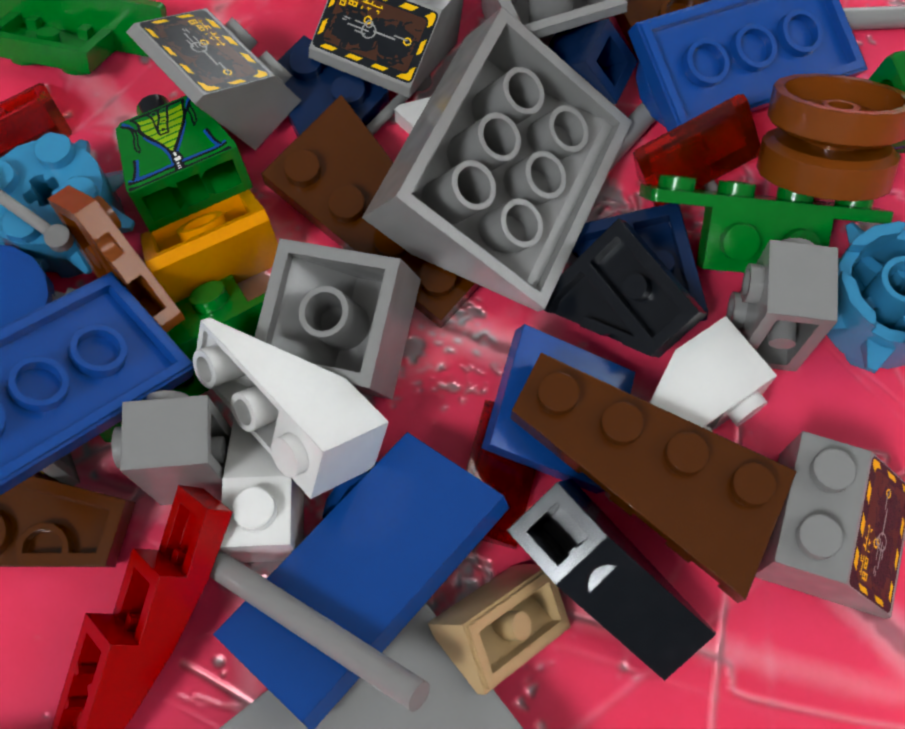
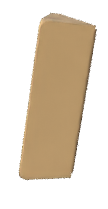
M537 564L514 565L428 623L435 640L475 692L481 695H486L571 627L559 588Z

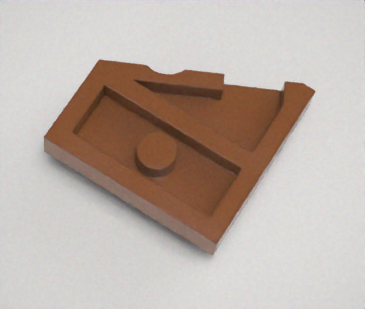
M68 185L47 198L63 225L72 233L75 244L97 278L112 272L166 333L185 320L180 309L119 229L122 225L118 216L101 196L97 195L92 198Z

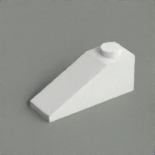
M234 418L222 478L221 503L233 511L220 548L241 563L284 561L304 540V491L292 478L284 476L279 471L269 452L251 432L244 431Z

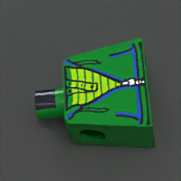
M159 94L146 96L137 105L136 112L138 116L121 122L116 128L125 187L150 232L253 188L234 140L215 119L197 107L187 96L171 102Z

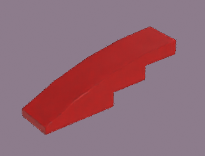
M178 485L159 550L132 548L113 614L85 613L51 729H124L135 715L172 655L208 582L233 511L204 488Z

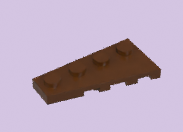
M340 95L261 173L264 183L343 249L402 259L421 279L415 308L442 328L480 285L410 254L362 218L391 168L393 161L344 97Z
M540 353L512 409L510 418L578 474L583 472L611 495L609 499L630 516L635 514L667 540L665 544L688 563L694 562L719 583L717 587L737 603L746 600L797 471Z
M31 476L0 495V567H116L136 502Z

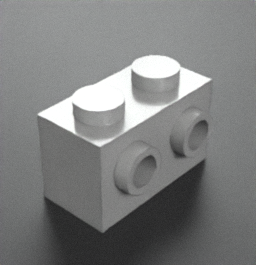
M788 238L781 241L770 239L757 263H748L746 266L741 291L731 293L726 316L772 369L796 372L838 322L837 247L814 245L813 242L803 238Z
M172 390L152 392L147 395V400L122 402V426L115 427L112 433L111 448L113 460L116 467L160 505L173 504L178 485L204 488L217 500H222V478L232 428L208 395L188 396L186 393Z

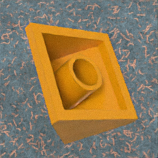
M250 189L150 232L148 230L140 234L144 261L174 303L190 296L194 289L206 282L219 281L232 275L236 283H239L272 268L278 247L268 215Z

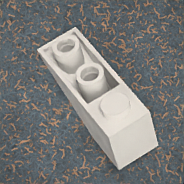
M725 316L674 351L649 403L711 432L729 419L736 426H739L758 413L768 403L762 394L777 377V374L728 317ZM605 492V495L609 499L611 495Z
M210 317L200 320L197 348L193 354V367L197 378L203 386L212 389L232 411L238 425L244 431L252 433L273 457L279 471L284 476L292 478L310 499L371 470L375 466L389 421L346 378Z

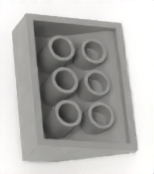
M501 7L464 38L362 218L410 254L537 312L545 310L633 121L505 8Z

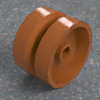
M812 73L794 74L779 78L773 85L767 113L771 122L777 128L769 130L762 138L756 165L760 175L778 187L797 194L826 200H875L890 194L901 159V155L892 144L905 140V92L887 84L844 75Z

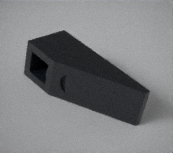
M573 479L557 482L507 530L557 587L664 681L716 635V632Z

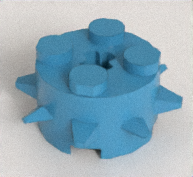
M50 132L42 135L38 140L16 146L0 158V189L49 224L63 225L47 198L70 185L92 198L97 195L101 196L118 216L122 225L119 229L121 233L133 231L135 222L125 215L121 199L116 193V190L125 182L123 170L104 173L98 162L90 155V144L88 141L79 139L74 144L66 135ZM0 204V245L14 246L33 256L45 272H56L61 278H71L83 273H92L93 270L75 242L65 252L53 251L45 243L43 234Z
M897 221L874 225L865 232L854 222L845 225L849 247L842 257L838 258V322L828 332L827 337L840 352L845 354L846 360L851 365L875 373L879 368L890 369L905 366V222Z

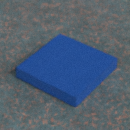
M524 324L515 330L481 449L560 480L573 479L579 487L593 493L605 492L604 489L583 472L578 474L510 418L511 412L540 353L631 394L636 372Z

